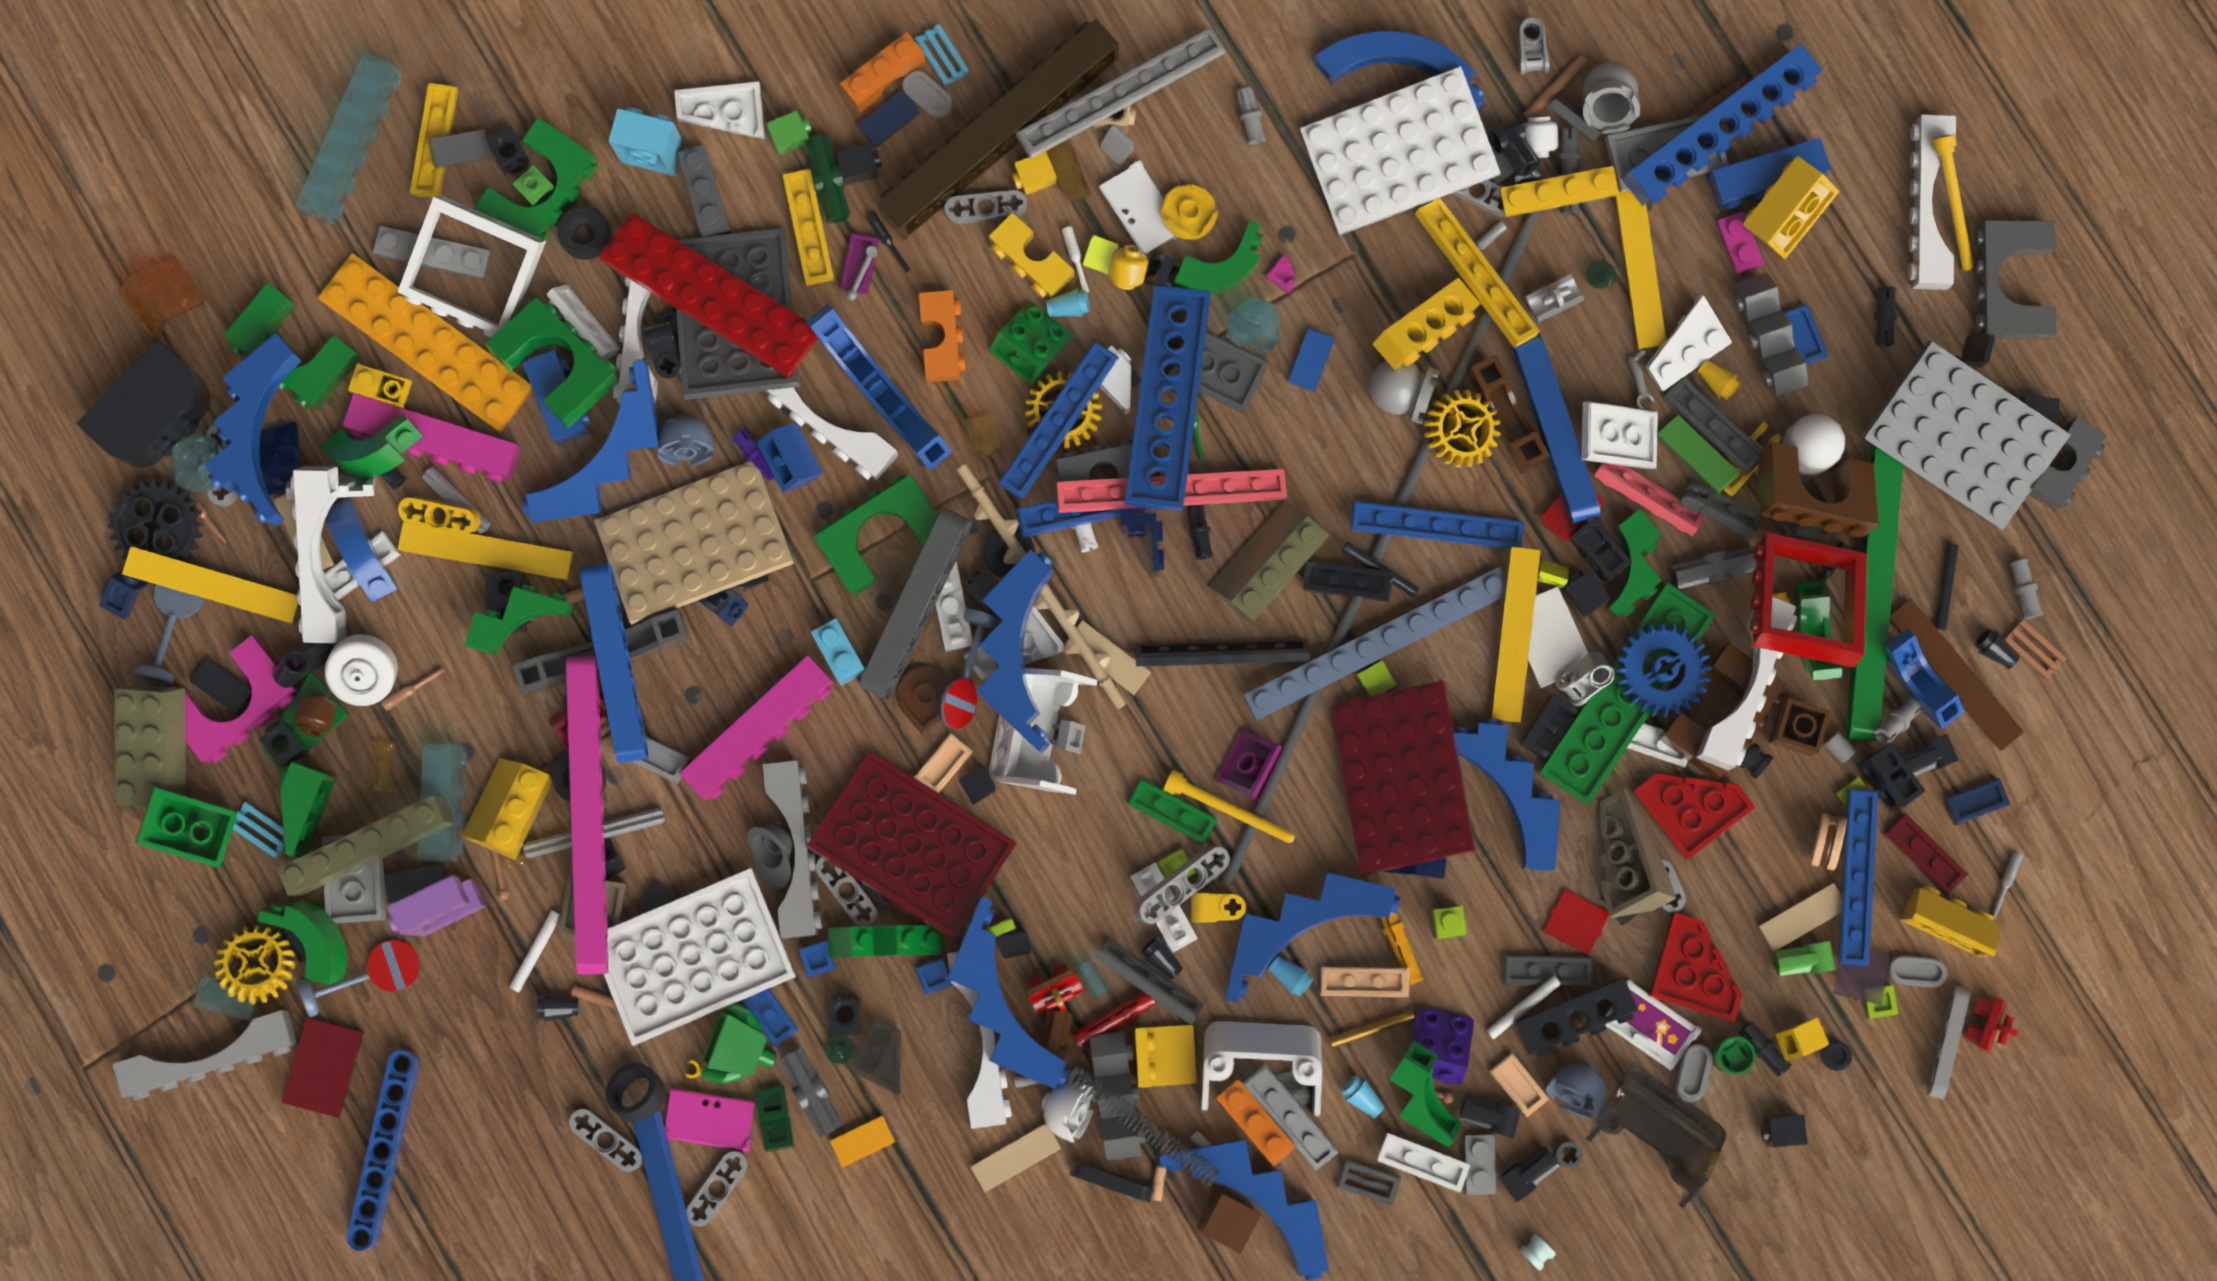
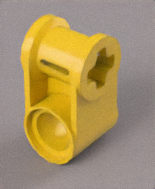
M1194 893L1191 896V923L1237 920L1246 911L1244 899L1236 894ZM1232 898L1236 899L1237 904H1241V910H1237L1235 916H1232L1229 910H1225V904H1229Z

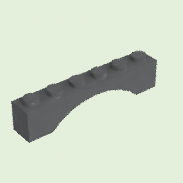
M678 609L650 618L625 630L631 660L691 640L683 614ZM592 641L512 665L520 692L528 696L566 683V658L596 655L594 643Z

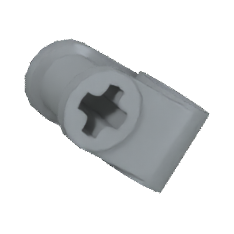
M1528 18L1522 22L1516 35L1519 75H1525L1526 72L1531 71L1549 73V53L1546 46L1544 24L1537 18ZM1524 29H1534L1537 32V38H1527L1524 35Z
M1593 651L1587 653L1569 669L1560 673L1555 684L1559 690L1564 691L1569 696V702L1573 706H1580L1613 681L1614 671L1602 653Z

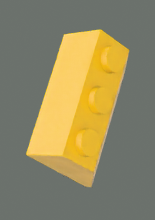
M1796 156L1793 161L1784 167L1782 175L1777 182L1768 187L1764 193V198L1757 207L1752 208L1748 212L1746 221L1742 225L1779 256L1786 259L1840 191L1824 174L1799 156Z
M499 758L462 837L516 860L552 785L550 775L526 764Z
M1924 885L1923 889H1913L1900 921L1977 957L1995 956L2001 925L1993 922L1994 916L1980 910L1974 913L1966 909V903L1955 898H1951L1948 901L1939 896L1940 891L1930 886Z

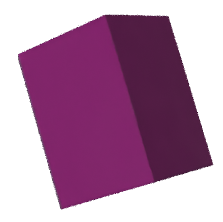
M1240 729L1214 780L1254 801L1282 746Z

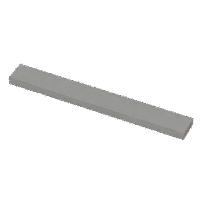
M1211 27L1019 130L1016 132V138L1030 159L1225 54V48Z

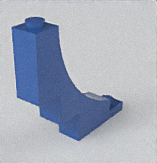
M647 357L635 359L633 367H629L631 384H636L637 388L626 389L622 392L616 422L608 439L597 455L583 468L564 480L543 488L529 490L526 494V499H523V510L525 516L530 515L531 523L600 513L603 508L598 484L629 480L632 474L628 451L659 446L657 436L659 427Z
M1029 550L982 600L1003 621L979 645L999 667L976 692L1038 752L1043 753L1050 744L1045 740L1048 734L1037 724L1033 727L1030 725L1040 712L1031 695L1025 674L1023 656L1024 637L1033 605L1041 590L1055 572L1049 567L1053 562L1040 551L1036 555L1032 550Z
M1327 873L1320 901L1286 893L1279 922L1245 914L1225 1000L1240 1003V999L1246 998L1249 981H1245L1246 975L1262 978L1269 965L1287 945L1316 926L1329 921L1356 916H1375L1391 919L1392 913L1397 914L1401 897L1396 896L1397 890L1387 886Z
M981 897L947 979L979 992L969 1021L1000 1033L990 1062L1055 1089L1057 1083L1060 1085L1064 1084L1069 1069L1065 1067L1067 1061L1051 1054L1036 1043L1018 1024L1009 1010L1002 995L995 967L996 935L981 929L983 924L989 926L995 909L991 908L993 901Z
M1242 1139L1188 1150L1187 1154L1194 1150L1192 1157L1198 1153L1197 1160L1203 1157L1201 1164L1207 1160L1206 1167L1212 1163L1210 1171L1214 1167H1217L1216 1172L1220 1170V1173L1213 1182L1225 1185L1246 1196L1270 1217L1288 1245L1297 1275L1305 1276V1280L1322 1278V1272L1329 1271L1317 1200L1309 1199L1287 1204L1281 1170L1276 1169L1252 1174L1246 1140ZM1187 1150L1180 1155L1175 1163L1173 1161L1180 1151H1176L1171 1159L1169 1157L1173 1152L1167 1153L1166 1156L1159 1154L1157 1155L1158 1165L1161 1168L1166 1167L1167 1172L1182 1170L1183 1164L1188 1161L1192 1152L1184 1159L1180 1166L1178 1164ZM1196 1156L1188 1163L1189 1168L1193 1164ZM1201 1159L1189 1171L1191 1178L1196 1179L1205 1166L1204 1163L1192 1176ZM1210 1166L1202 1173V1175L1198 1179L1203 1180ZM1215 1169L1206 1177L1205 1180H1210Z

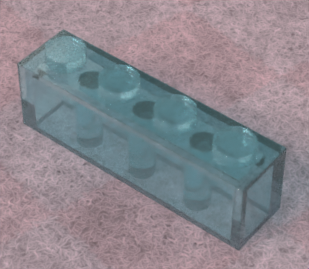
M423 744L420 801L432 795L445 797L456 824L419 840L417 860L458 862V856H462L463 840L459 839V827L464 826L465 813L460 808L461 798H465L466 782L462 781V769L467 768L468 762L467 752H463V746Z

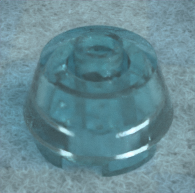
M1258 298L1245 299L1227 317V337L1240 348L1245 344L1249 347L1257 348L1255 353L1265 354L1271 352L1274 345L1281 339V314L1274 305Z

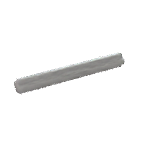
M655 808L604 822V839L662 824L665 822L664 812L661 808ZM572 831L524 843L523 851L526 858H533L571 848Z

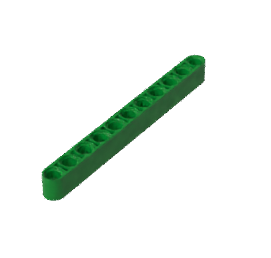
M1871 443L1869 463L1874 464L1879 525L1862 538L1861 552L1867 553L1865 653L1855 667H1851L1846 738L1876 742L1875 731L1881 725L1887 657L1885 646L1888 644L1903 464Z

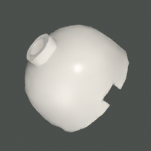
M1072 1081L1070 1084L1069 1082H1064L1063 1085L1059 1084L1051 1093L1048 1092L1042 1101L1046 1126L1056 1136L1070 1142H1074L1073 1137L1079 1139L1087 1129L1093 1115V1111L1088 1110L1090 1100L1095 1095L1094 1090L1087 1097L1092 1086L1082 1094L1087 1084H1084L1078 1091L1081 1082L1073 1087L1076 1081Z

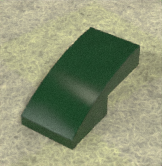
M779 1086L755 1091L765 1152L794 1148V1137L785 1087Z

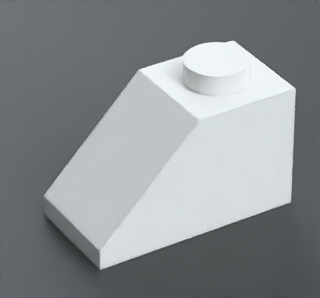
M1111 345L1108 350L1119 356V359L1100 388L1127 414L1130 412L1131 365L1129 363L1132 360L1121 348L1116 350Z

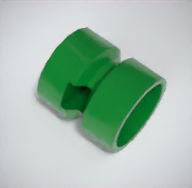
M1726 1036L1720 1038L1711 1049L1713 1065L1724 1074L1741 1075L1747 1073L1755 1063L1756 1053L1754 1047L1748 1040L1742 1037Z

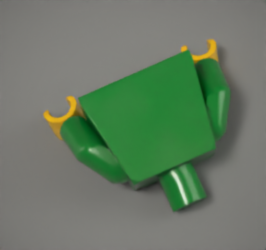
M736 1002L719 1009L721 1012L702 1061L691 1060L687 1062L696 1066V1073L687 1072L685 1075L688 1078L701 1076L704 1080L719 1084L738 1081L745 1075H753L757 1064L771 1068L776 1059V1052L764 1048L767 1036L761 1033L762 1025L750 1009Z

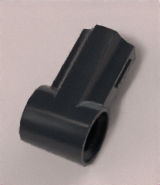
M1513 119L1489 131L1492 147L1497 153L1505 155L1518 176H1528L1540 166L1541 160L1527 142L1525 129L1519 120Z
M308 643L296 651L287 652L273 670L274 681L284 688L293 687L299 679L326 664L329 648L324 643Z
M1948 734L1923 743L1924 746L1901 754V757L1915 776L1932 769H1940L1959 760Z
M1466 1095L1459 1119L1473 1125L1488 1128V1131L1514 1138L1522 1110L1500 1103H1489Z
M1543 1146L1521 1164L1517 1163L1506 1170L1498 1179L1514 1201L1519 1202L1537 1188L1536 1185L1558 1169L1560 1165L1547 1147Z

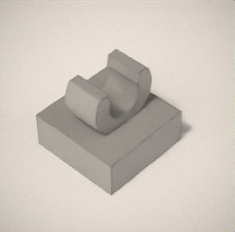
M1061 720L1060 724L1052 725L1053 729L1059 730L1058 739L1050 740L1049 743L1056 746V749L1081 754L1086 726L1072 721Z

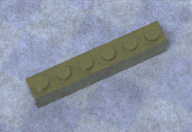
M432 795L278 867L277 870L287 895L302 896L456 823L445 797Z

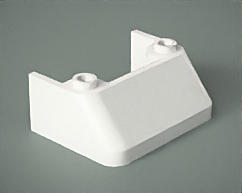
M1025 668L1031 695L1040 712L1030 725L1033 727L1037 724L1048 734L1045 740L1049 743L1050 740L1054 739L1055 729L1052 728V725L1057 723L1059 707L1069 706L1076 699L1078 684L1096 686V679L1062 670ZM999 714L989 765V774L992 780L1049 792L1076 794L1077 790L1076 788L1059 785L1062 778L1060 767L1056 763L1049 762L1052 749L1051 744L1043 753L1038 752Z
M1216 1021L1206 1028L1203 1051L1202 1110H1208L1209 1080L1222 1081L1227 1079L1233 1071L1234 1058L1293 1061L1292 1073L1295 1080L1300 1084L1313 1086L1312 1115L1320 1116L1322 1046L1321 1035L1314 1027Z

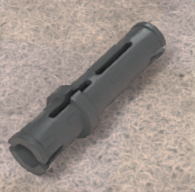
M1569 128L1561 129L1562 153L1559 154V161L1562 162V176L1579 173V162L1582 161V154L1579 153L1580 131L1577 128H1571L1570 139ZM1579 203L1571 205L1572 215L1580 214ZM1570 205L1562 206V215L1570 216Z

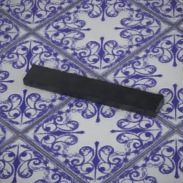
M1307 639L1155 643L1135 645L1136 667L1310 661V650Z

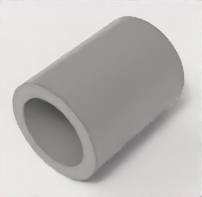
M1839 731L1824 744L1841 764L1845 763L1857 751Z

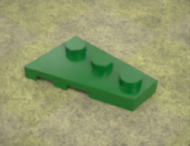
M311 672L296 694V700L289 705L279 723H289L307 749L310 750L345 721L349 714L317 676ZM313 691L328 694L330 696L329 699L337 706L332 728L330 731L323 733L322 736L304 734L295 723V715L300 698L305 695H312ZM286 735L281 736L277 741V747L280 751L286 749L289 744ZM263 747L262 751L268 756V758L273 762V764L278 768V770L280 772H283L284 768L279 767L274 761V759L271 757L269 752L266 750V748Z

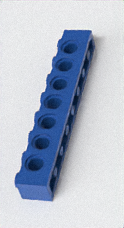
M1801 43L1632 169L1622 178V181L1641 206L1650 200L1653 204L1657 203L1667 195L1665 191L1667 187L1672 184L1677 188L1689 178L1686 174L1693 168L1696 172L1701 170L1711 162L1708 158L1711 154L1716 152L1718 156L1732 146L1729 142L1731 139L1737 136L1741 140L1754 130L1751 124L1757 120L1762 124L1775 114L1772 110L1775 106L1780 104L1782 108L1796 98L1793 94L1795 91L1801 88L1805 92L1818 82L1814 77L1822 71L1821 67ZM1784 74L1792 79V84L1785 81ZM1762 90L1770 94L1771 100L1763 96ZM1741 106H1745L1749 110L1750 116L1742 112ZM1719 122H1723L1728 126V132L1721 129ZM1698 138L1706 141L1707 148L1700 146ZM1676 154H1681L1685 158L1686 164L1680 163L1676 158ZM1654 171H1661L1664 175V180H1659L1655 176Z

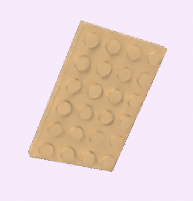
M751 461L594 520L608 562L611 563L615 582L631 625L794 564L763 476Z

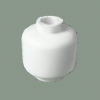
M1550 117L1527 118L1528 122L1523 124L1527 142L1538 158L1549 157V151H1554L1558 148L1557 123L1550 121Z

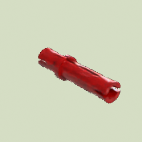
M1145 992L1127 1002L1123 1000L1119 1003V1007L1097 1018L1080 1030L1073 1032L1072 1035L1082 1050L1090 1044L1089 1036L1108 1034L1128 1021L1130 1023L1134 1022L1136 1016L1157 1005L1155 1000Z

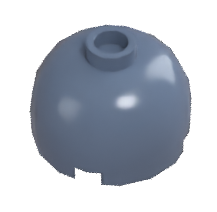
M679 414L662 425L657 435L659 446L656 449L658 459L664 463L680 466V461L691 460L690 466L705 463L713 457V436L708 425L702 420L692 417L690 414Z
M1572 1063L1564 1065L1554 1073L1546 1087V1092L1552 1100L1557 1097L1565 1102L1560 1107L1580 1117L1591 1118L1592 1114L1598 1117L1603 1109L1607 1097V1086L1603 1078L1598 1074V1069L1589 1063Z

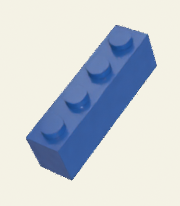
M1821 137L1713 170L1707 178L1718 210L1727 207L1728 211L1742 207L1744 201L1754 199V202H1760L1764 198V193L1768 187L1777 182L1782 175L1784 167L1793 161L1796 156H1799L1827 176L1832 169Z

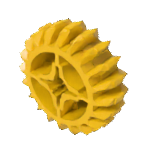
M1062 372L1057 373V381H1053L1050 374L1046 375L1047 385L1038 380L1037 386L1041 390L1040 392L1030 389L1029 394L1035 400L1027 399L1025 401L1026 406L1033 408L1025 411V417L1034 418L1027 423L1028 428L1037 427L1041 421L1039 411L1047 412L1054 402L1049 400L1043 402L1044 398L1051 392L1062 389L1068 380H1063ZM1072 372L1068 374V380L1073 374ZM1095 393L1088 403V410H1084L1077 419L1078 421L1079 419H1084L1083 423L1076 429L1069 431L1063 440L1065 449L1070 447L1069 440H1074L1077 447L1080 446L1079 436L1088 441L1090 435L1086 431L1087 429L1092 432L1097 431V426L1091 421H1101V415L1093 413L1102 410V404L1092 403L1099 399L1098 393Z
M1459 390L1452 391L1451 396L1447 393L1441 396L1442 402L1439 400L1433 402L1435 410H1428L1426 413L1432 420L1425 421L1423 424L1431 429L1430 432L1424 433V437H1432L1433 440L1427 447L1429 449L1437 447L1434 457L1439 458L1444 455L1443 463L1450 464L1453 460L1454 467L1456 468L1461 467L1462 464L1465 467H1471L1473 461L1476 464L1482 463V455L1489 457L1492 454L1489 447L1495 448L1498 445L1492 439V437H1498L1501 434L1500 431L1494 430V426L1499 425L1501 421L1492 419V415H1495L1497 410L1492 409L1488 411L1487 407L1490 401H1482L1480 403L1481 394L1476 393L1471 398L1470 390L1463 391L1462 395ZM1457 406L1467 407L1477 416L1468 418L1464 415L1463 411L1459 412ZM1448 413L1449 416H1447V419L1449 421V427L1447 431L1443 433V421L1446 414ZM1471 423V425L1467 426L1466 429L1463 430V433H1457L1453 435V433L1458 431L1462 424L1465 425ZM1481 425V437L1478 444H1476L1478 440L1475 431ZM1453 439L1459 441L1461 446H1465L1468 452L1454 449L1449 445L1448 441Z
M256 925L253 933H250L248 927H244V935L239 936L237 932H233L234 941L230 942L226 939L223 941L227 949L217 950V955L222 959L214 962L215 967L219 969L215 972V976L217 979H221L220 987L228 989V996L234 997L237 995L239 1002H244L248 996L249 1002L255 1004L257 997L260 996L262 1002L266 1003L268 999L267 994L271 993L274 998H277L278 992L276 989L278 987L283 990L287 989V985L283 981L284 979L293 980V974L288 970L296 968L295 962L291 961L295 954L293 950H288L290 943L288 940L282 941L283 936L280 932L273 935V930L267 927L262 933L260 926ZM253 945H260L256 950L248 951L245 949ZM276 951L278 953V965L275 972H272L268 967V963L272 959L270 955ZM238 957L242 967L235 979L232 975V966L235 958ZM247 960L251 963L253 961L257 963L259 960L263 970L260 967L254 968V966L252 969ZM258 978L266 980L259 984L248 985Z

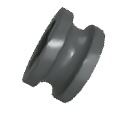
M1565 1141L1557 1146L1555 1158L1559 1165L1565 1168H1573L1582 1161L1583 1153L1578 1144ZM1571 1146L1575 1149L1573 1155L1576 1158L1573 1162L1568 1160V1163H1565L1562 1160L1564 1158L1562 1150L1565 1147L1569 1150Z

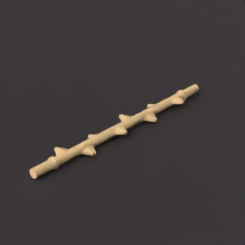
M967 464L962 465L957 469V472L972 492L971 496L975 497L979 503L974 517L976 520L990 519L1009 547L1003 561L1005 564L1018 563L1026 554L1014 536L1019 526L1018 520H1004L985 493V488L981 487ZM1046 583L1034 605L1037 610L1050 609L1069 637L1064 652L1066 654L1080 653L1099 681V686L1103 687L1117 710H1119L1127 702L1111 680L1113 678L1109 677L1105 671L1110 656L1108 654L1094 655L1075 626L1080 612L1077 609L1064 610Z

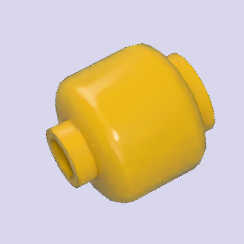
M1126 245L1124 248H1119L1113 252L1108 275L1115 286L1126 290L1134 289L1136 286L1141 285L1145 279L1148 258L1141 252L1139 247Z

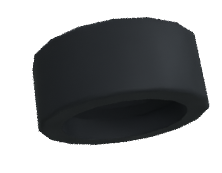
M643 1063L624 1065L613 1073L607 1083L605 1091L606 1102L617 1115L628 1122L646 1120L656 1113L663 1103L665 1095L664 1082L656 1072ZM646 1078L649 1086L643 1099L633 1106H623L622 1097L627 1086L634 1080Z

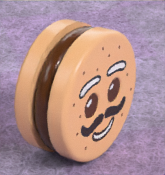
M1822 813L1811 854L1810 864L1812 866H1827L1826 869L1835 870L1844 839L1846 818L1838 817L1837 819L1835 816L1830 817V814Z

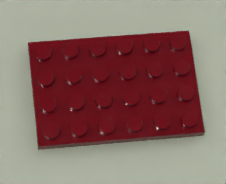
M1440 680L1332 704L1360 874L1366 875L1476 852L1445 681Z
M869 751L807 843L806 848L955 941L1017 842L872 751Z

